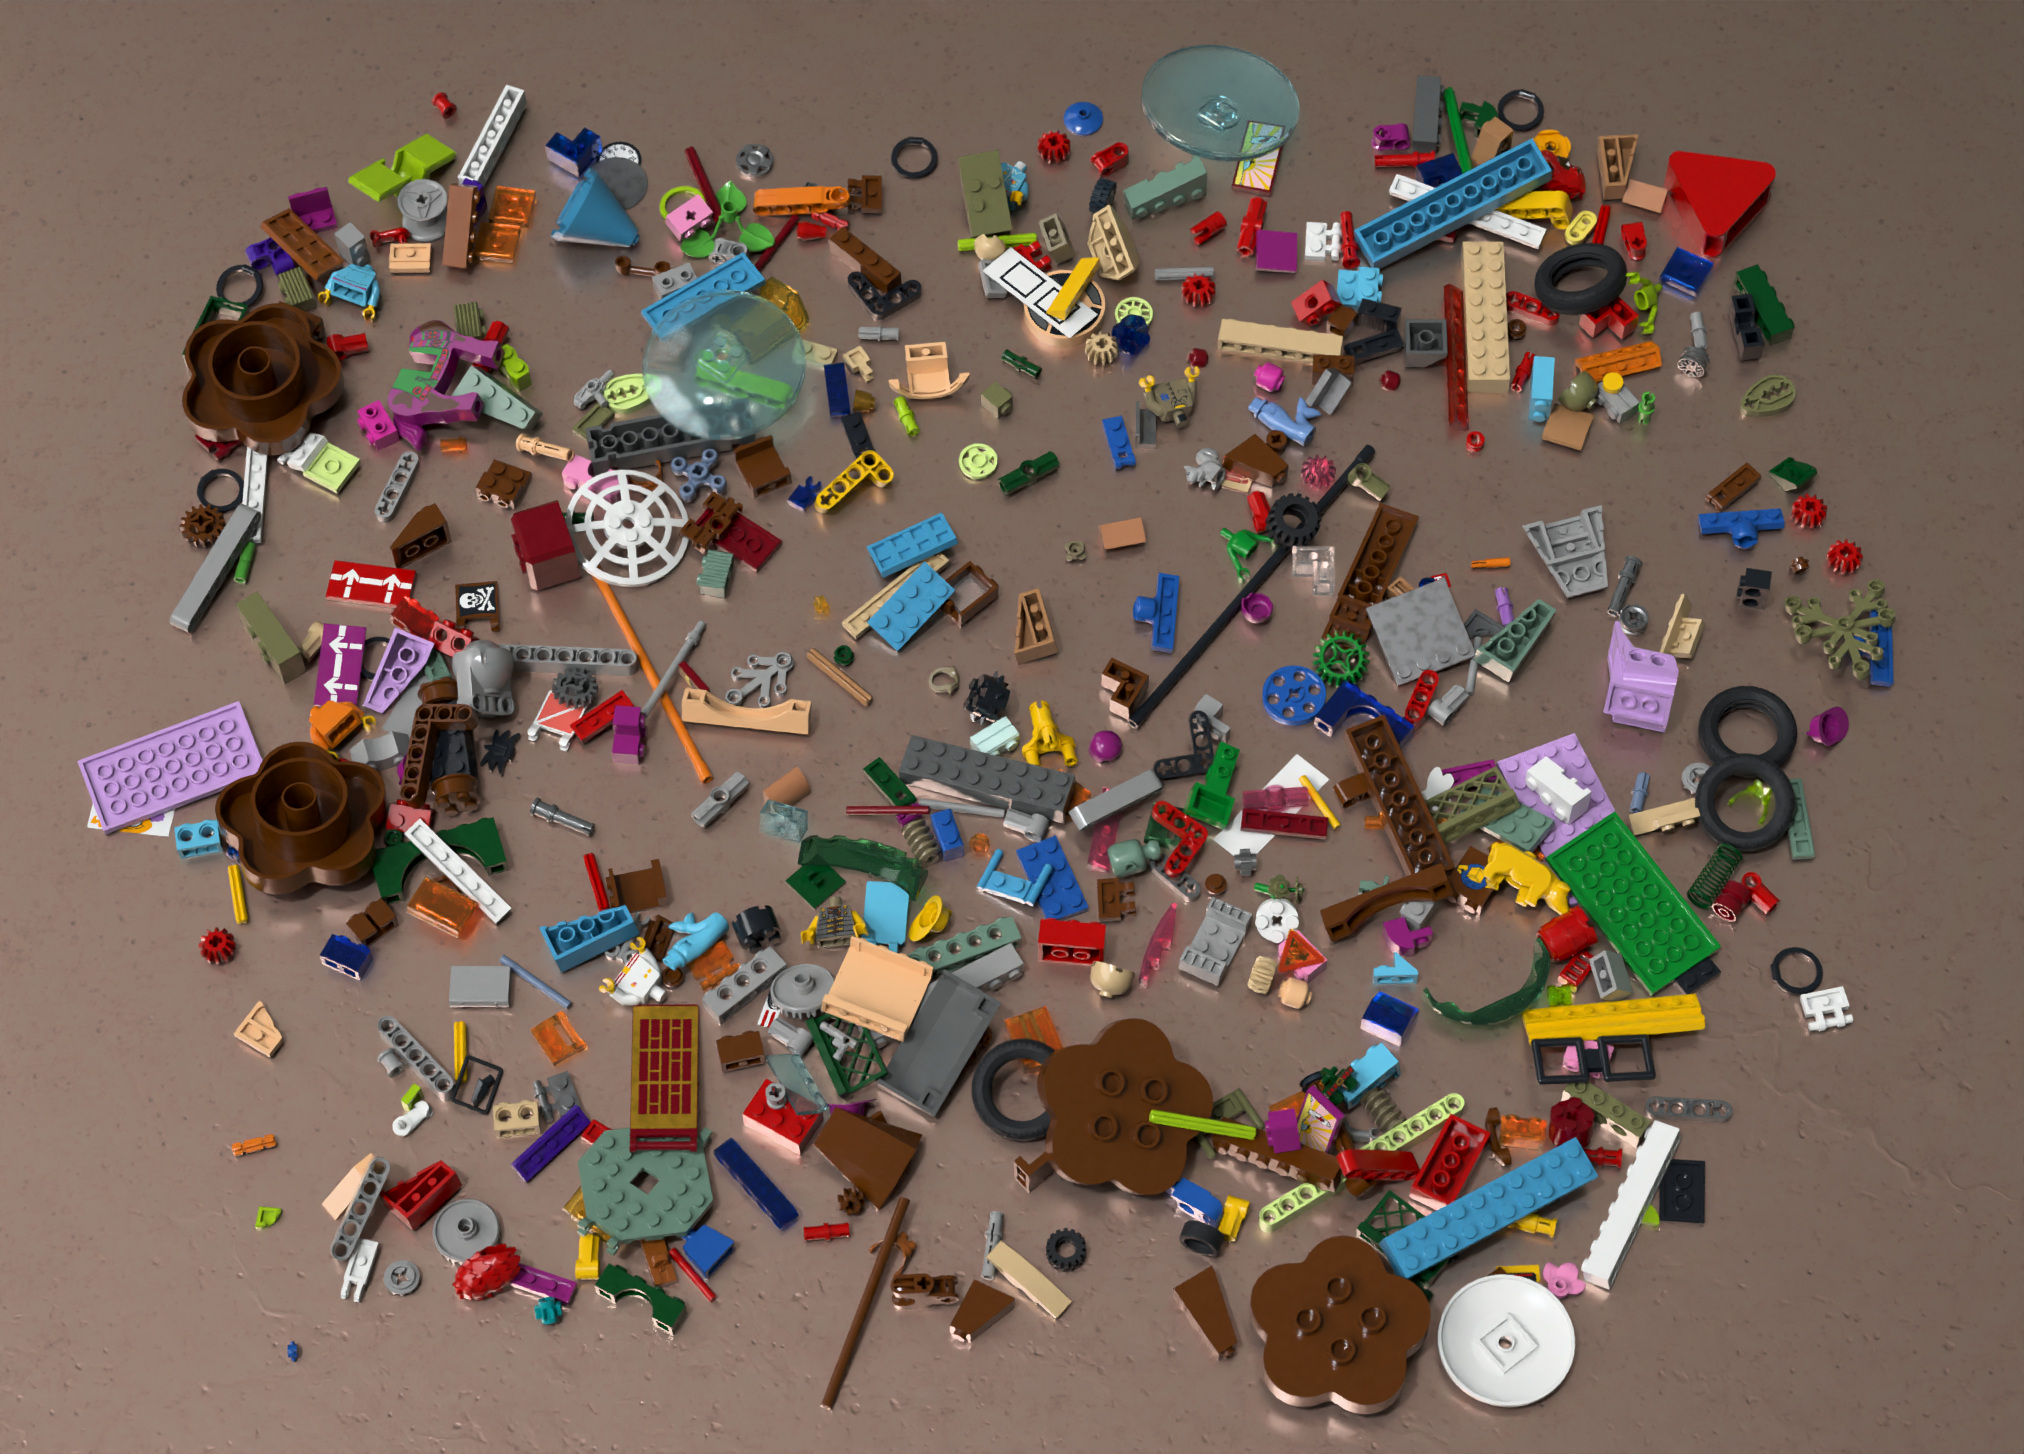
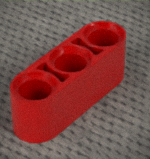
M1425 670L1421 673L1405 709L1403 723L1406 729L1410 731H1417L1422 727L1427 710L1436 695L1439 676L1433 670ZM1417 699H1424L1425 702H1419ZM1410 716H1415L1418 719H1411Z

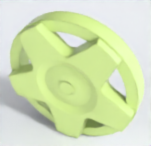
M985 444L969 445L963 449L959 456L961 471L974 480L990 476L997 468L998 459L996 452ZM978 449H984V450H986V451H984V452H979ZM968 452V453H969V457L963 459V457L965 456V454ZM992 458H994V464L990 462Z

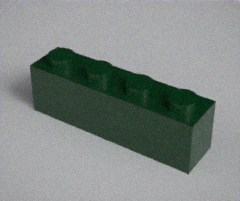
M1758 264L1737 271L1734 285L1740 295H1752L1756 310L1754 320L1768 345L1772 346L1791 339L1795 329L1794 322L1791 318H1788L1784 304L1779 302L1774 287L1768 283L1765 271H1762Z

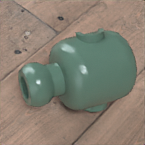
M1130 839L1113 844L1107 850L1113 873L1117 877H1125L1145 871L1147 868L1146 860H1158L1162 857L1158 841L1151 840L1142 846L1139 840Z

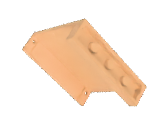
M852 936L849 950L829 993L825 994L822 1000L821 1011L903 1042L931 981L933 967L925 961L911 959L906 954L895 953L885 946H877L869 943L864 938Z

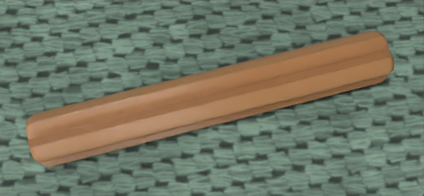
M812 648L807 653V658L862 704L868 706L872 702L873 696L818 650Z

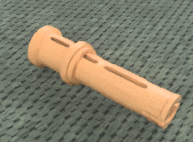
M523 433L516 440V449L520 452L528 451L535 456L543 454L571 462L574 458L575 453L573 449L546 443L539 437L531 438Z

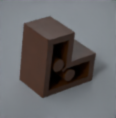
M1112 657L1101 674V686L1114 692L1110 698V711L1128 720L1149 688V675Z

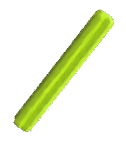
M1036 233L997 236L1000 240L1004 241L1006 247L1018 246L1020 244L1024 246L1031 245L1037 241ZM976 238L959 239V251L975 250L974 241Z

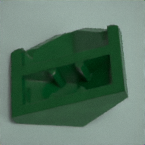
M1788 457L1768 471L1769 475L1785 491L1800 487L1818 474L1815 467L1807 463L1795 461L1792 457Z

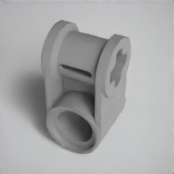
M723 238L715 239L714 250L709 254L710 261L718 265H722L742 252L749 258L747 246L744 243L729 241Z

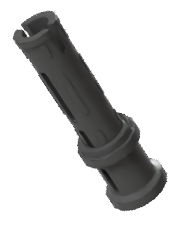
M1626 556L1624 559L1625 565L1618 574L1619 582L1607 609V613L1611 616L1617 617L1620 615L1630 586L1637 580L1636 574L1643 565V562L1637 557Z
M538 797L534 800L530 809V815L540 816L549 823L557 822L589 837L594 831L591 829L595 828L594 823L559 810L557 805L544 803Z

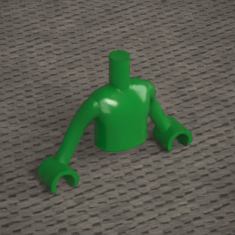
M1223 528L1220 532V535L1229 540L1226 550L1237 570V581L1241 584L1245 582L1242 575L1250 577L1248 569L1242 568L1236 554L1244 559H1248L1258 548V541L1270 542L1273 547H1277L1273 543V538L1270 539L1268 536L1258 535L1246 529H1242L1235 534L1226 528Z

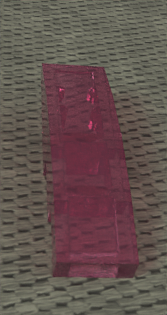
M1172 903L1149 941L1139 975V988L1148 987L1150 969L1159 970L1162 950L1171 952L1177 903Z

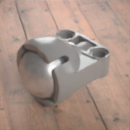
M476 640L468 644L463 651L455 653L452 659V670L457 680V704L469 705L480 718H495L512 714L514 702L512 700L510 677L513 671V656L510 650L500 648L496 643L489 640Z

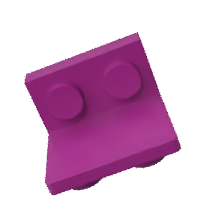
M327 187L315 188L314 190L296 193L288 197L291 210L316 234L338 228Z

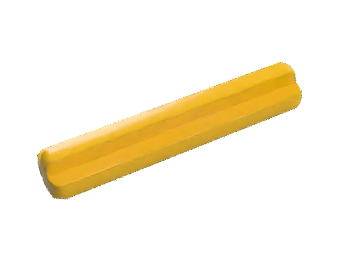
M234 864L228 866V874L237 924L241 925L248 922L241 871L239 865Z
M464 1021L454 1023L455 1082H457L464 1059L467 1056L466 1023ZM467 1067L461 1081L462 1084L467 1082Z

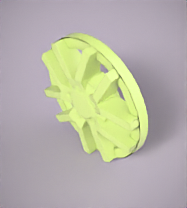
M1131 297L1122 300L1117 305L1115 319L1123 330L1137 332L1142 329L1145 330L1151 323L1153 310L1144 299ZM1132 302V306L1130 307L1126 303ZM1135 302L1140 303L1139 307L1135 306ZM1139 322L1141 326L1136 327L1135 323Z

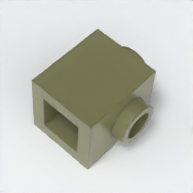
M995 381L981 393V405L999 419L1002 415H1007L1011 411L1013 395L1007 388L1001 387Z

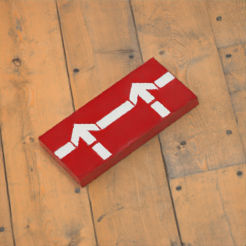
M334 560L325 597L326 600L408 610L417 573L416 570Z

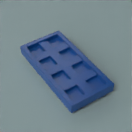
M1056 835L1016 850V855L1028 881H1031L1033 884L1036 883L1045 864H1051L1053 867L1037 898L1045 919L1055 918L1059 921H1064L1089 911L1087 902Z

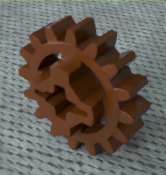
M200 504L198 509L192 506V512L185 511L186 517H181L182 524H180L183 538H186L189 544L194 542L195 547H198L202 543L203 547H206L208 542L214 545L213 540L218 539L226 523L223 514L219 513L217 507L212 510L211 504H208L206 508Z

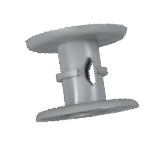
M420 179L408 183L400 191L397 198L398 207L404 215L402 219L403 228L409 230L412 239L421 242L435 241L445 235L447 218V193L443 186L436 181Z

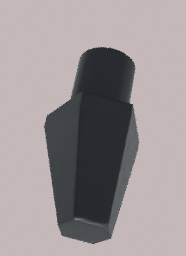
M491 1074L483 1080L480 1078L477 1080L471 1099L473 1106H477L489 1090L488 1086L495 1081Z

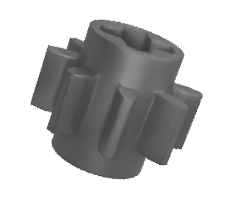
M1240 849L1239 854H1234L1235 871H1240L1241 876L1251 875V870H1257L1256 854H1251L1250 849Z

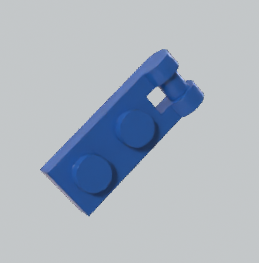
M1117 416L1103 419L1102 426L1115 470L1121 469L1122 466L1129 465V467L1135 466V456L1132 452L1123 417Z

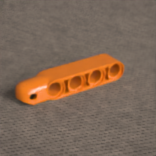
M841 186L760 189L755 192L753 212L759 216L825 213L828 210L846 208L850 204L851 197L849 192Z

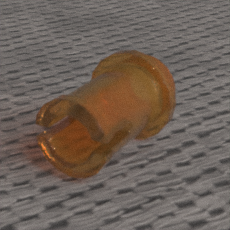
M459 436L457 439H441V452L459 451L462 453L463 450H467L466 438Z

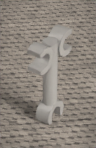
M636 912L634 923L640 933L642 928L649 926L651 920L647 916L644 921H639L641 915L640 912ZM637 936L625 941L621 949L619 945L613 947L616 950L614 953L606 951L605 956L607 959L624 961L626 966L629 962L628 959L637 953L634 950H630V943H634Z

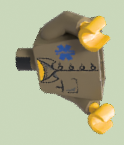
M1197 366L1194 367L1193 375L1190 373V367L1185 369L1184 373L1189 378V381L1183 378L1155 384V379L1152 375L1146 377L1148 383H1146L1145 378H1141L1139 385L1145 388L1143 393L1147 409L1157 415L1163 422L1174 420L1178 428L1186 426L1188 424L1186 417L1189 416L1196 401L1197 381H1195V377L1200 373Z

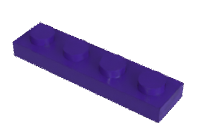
M574 1105L510 1165L520 1178L527 1182L591 1123L579 1106Z

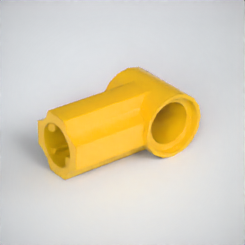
M1228 1195L1223 1209L1224 1215L1218 1228L1224 1235L1225 1241H1236L1241 1223L1247 1216L1250 1201Z
M587 1234L585 1237L580 1236L579 1258L576 1259L575 1265L576 1279H599V1236Z

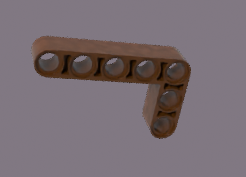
M422 704L416 709L400 789L401 798L411 808H421L426 802L439 730H473L479 725L480 717L469 705Z

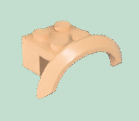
M946 342L905 345L909 388L901 385L899 379L888 380L892 390L900 395L914 399H933L950 395L961 389L969 380L970 372L959 373L958 379L950 385Z

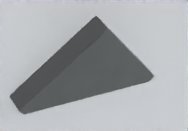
M1477 609L1473 611L1464 623L1470 639H1474V637H1492L1505 628Z

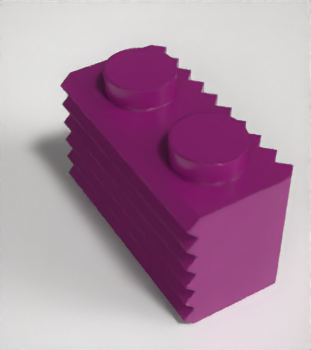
M1287 1108L1277 1112L1275 1110L1273 1112L1269 1111V1120L1265 1121L1268 1145L1273 1146L1274 1153L1301 1149L1295 1109Z

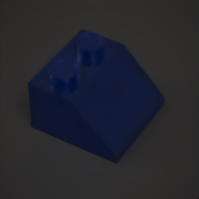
M1379 991L1370 1001L1362 1017L1360 1029L1401 1047L1419 1009Z

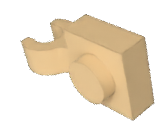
M861 346L843 354L844 361L853 373L860 371L866 383L874 379L871 375L873 371L869 367L871 359Z

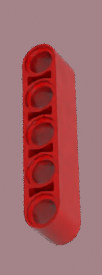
M1348 1149L1336 1156L1346 1179L1409 1181L1416 1178L1420 1171L1411 1151Z

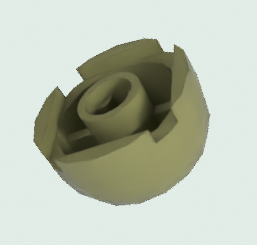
M1583 371L1571 381L1572 385L1568 389L1565 388L1558 399L1564 407L1575 412L1582 411L1585 408L1591 409L1598 401L1596 399L1598 394L1597 382L1587 371Z

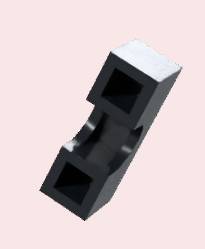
M1752 295L1731 296L1728 311L1741 361L1761 358L1764 342L1760 328L1755 327L1754 316L1756 310Z

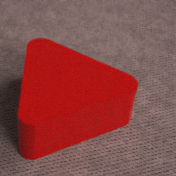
M1676 151L1670 155L1664 185L1669 190V194L1702 256L1707 258L1720 256L1763 209L1771 198V188L1775 180L1776 170L1771 164L1761 161Z

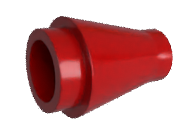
M803 221V223L798 222L797 238L802 239V241L826 238V226Z

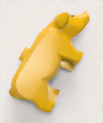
M1508 843L1492 844V850L1488 856V864L1483 869V876L1487 878V885L1498 890L1499 884L1505 878L1511 886L1519 889L1515 901L1521 906L1526 907L1529 904L1535 907L1538 899H1544L1548 906L1560 915L1568 912V893L1571 890L1569 885L1561 881L1548 866L1538 861L1535 854L1529 851L1523 852Z

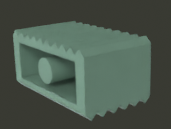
M709 549L707 556H703L702 574L699 573L697 578V586L700 587L702 595L725 598L734 566V555L732 553Z

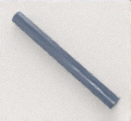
M506 955L500 958V963L510 966V970L565 1009L571 1007V1001Z

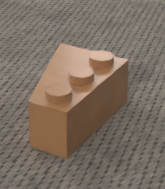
M1494 117L1490 122H1485L1481 128V133L1471 157L1473 168L1511 149L1514 130L1497 117Z
M1639 134L1599 136L1597 156L1603 200L1623 199Z
M1036 588L1020 593L1017 612L1016 648L1014 649L1018 665L1059 652L1040 589Z

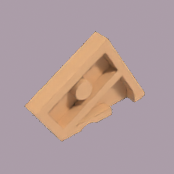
M261 1001L257 1002L234 1032L236 1038L270 1058L283 1042L281 1034L275 1027Z

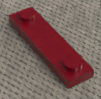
M1243 808L1240 831L1326 840L1329 817Z

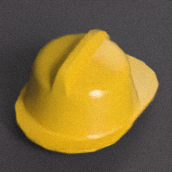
M932 896L914 919L909 929L910 940L914 942L919 941L928 933H938L946 927L952 911L942 904L940 896Z

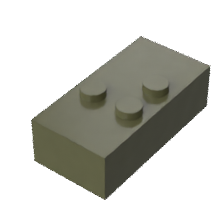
M994 150L957 157L970 236L976 237L982 234L987 235L1012 230L999 151Z
M255 592L236 603L242 625L261 651L260 655L266 664H271L283 683L287 684L304 674L306 669L299 649L260 594Z

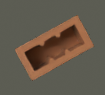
M1629 179L1622 202L1661 213L1669 190Z
M1141 517L1098 526L1105 550L1146 542Z
M797 766L763 790L765 804L777 817L811 793L806 778Z

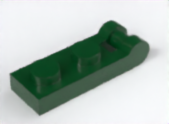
M880 757L863 768V773L893 806H908L917 802L915 795ZM900 794L904 796L901 800L897 798Z

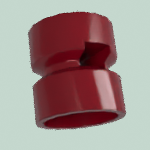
M1730 880L1722 889L1721 895L1712 904V910L1722 919L1734 922L1740 915L1742 908L1750 900L1751 892L1741 883Z

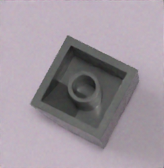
M1405 319V367H1427L1447 357L1446 319Z

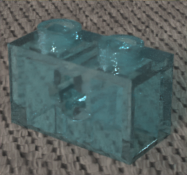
M768 799L760 811V832L800 843L808 830L807 810Z

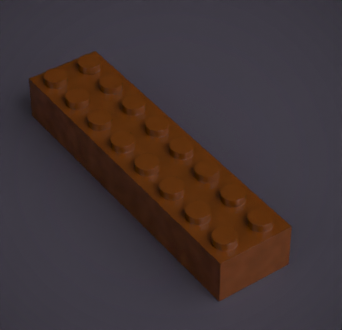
M1385 714L1346 729L1343 736L1345 744L1406 876L1439 863L1443 864L1447 875L1450 876L1455 869L1453 861Z

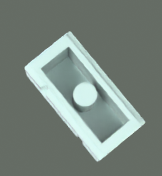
M1006 716L970 737V746L973 750L1001 756L1007 750H1014L1018 743H1020L1019 732L1012 726Z

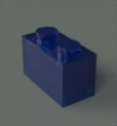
M332 934L320 953L322 964L360 981L373 961L369 947L361 943L357 945L344 935L337 936Z

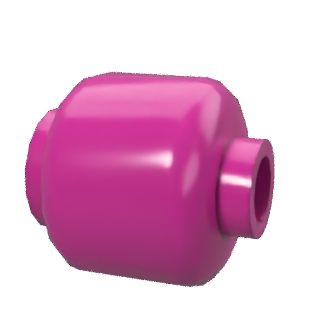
M1266 362L1263 366L1259 365L1254 373V376L1257 377L1256 385L1268 392L1278 391L1286 377L1283 375V369L1271 362Z

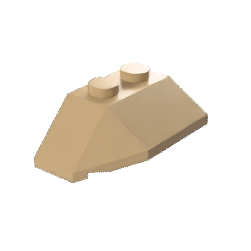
M1109 204L1093 214V223L1087 244L1092 257L1100 258L1097 270L1099 276L1120 281L1137 269L1140 259L1127 226Z

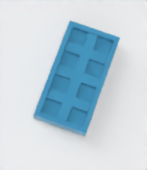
M941 512L867 546V550L882 578L959 543Z
M924 562L867 621V624L898 651L954 593L955 589Z

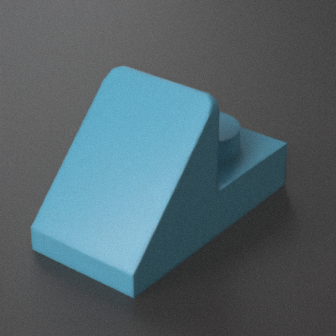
M1394 952L1393 958L1394 967L1383 965L1373 969V985L1417 984L1418 970L1396 952Z

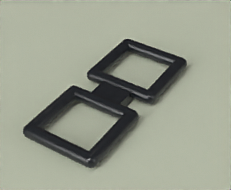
M1647 1034L1599 1036L1597 1038L1598 1049H1585L1584 1040L1581 1037L1533 1039L1531 1041L1537 1083L1539 1085L1588 1083L1590 1081L1589 1073L1602 1072L1605 1082L1654 1080L1656 1072L1649 1036ZM1607 1044H1642L1646 1071L1611 1073ZM1576 1046L1580 1074L1545 1076L1540 1047Z

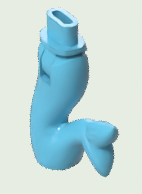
M692 912L685 916L684 921L672 923L668 928L691 935L675 943L672 949L668 951V955L663 959V962L672 970L677 969L679 966H686V964L704 954L719 938L729 931L728 922L721 914L714 912L703 921L695 923L694 913Z

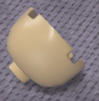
M1093 961L1090 973L1091 983L1096 989L1100 990L1099 995L1108 998L1125 993L1130 988L1135 973L1132 971L1120 969L1117 966L1099 961Z

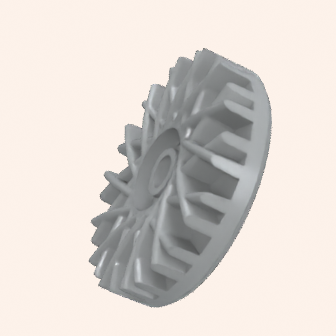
M799 964L791 966L780 972L771 984L770 992L773 1005L776 1007V1010L780 1009L781 1014L785 1013L786 1017H788L789 1012L792 1013L793 1018L799 1016V1019H802L801 1013H806L808 1018L810 1015L815 1017L816 1010L820 1009L821 1011L822 1000L825 994L829 993L835 979L827 969L818 965Z
M460 1199L448 1204L439 1212L433 1225V1239L441 1256H445L447 1261L451 1260L453 1264L459 1262L462 1265L476 1251H480L487 1246L499 1244L498 1240H500L501 1229L497 1215L489 1205L476 1199Z

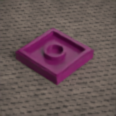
M1257 230L1256 270L1296 273L1297 233Z

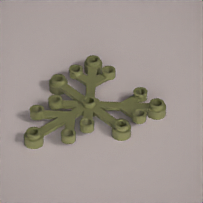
M1879 579L1869 581L1867 585L1868 593L1863 599L1861 590H1850L1849 600L1854 603L1856 608L1849 616L1840 617L1838 620L1822 613L1820 599L1817 597L1808 599V608L1802 606V601L1799 597H1787L1785 599V610L1790 615H1797L1792 618L1795 639L1800 644H1807L1812 638L1833 634L1829 640L1823 643L1824 653L1834 654L1828 658L1829 667L1831 669L1840 668L1842 658L1849 651L1853 661V675L1859 680L1866 679L1870 674V665L1867 661L1861 659L1858 650L1869 653L1872 660L1879 661L1883 658V649L1877 646L1874 647L1878 643V635L1875 632H1868L1860 628L1880 624L1883 627H1891L1896 620L1895 611L1888 608L1887 600L1878 599L1872 602L1884 594V582ZM1872 610L1878 612L1877 617L1857 620L1863 612ZM1819 621L1829 626L1811 629L1810 626L1805 624ZM1853 635L1865 639V643L1854 639ZM1844 636L1845 642L1836 651L1837 643Z

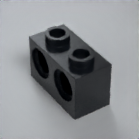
M1746 568L1745 576H1740L1736 598H1740V607L1765 609L1772 571Z

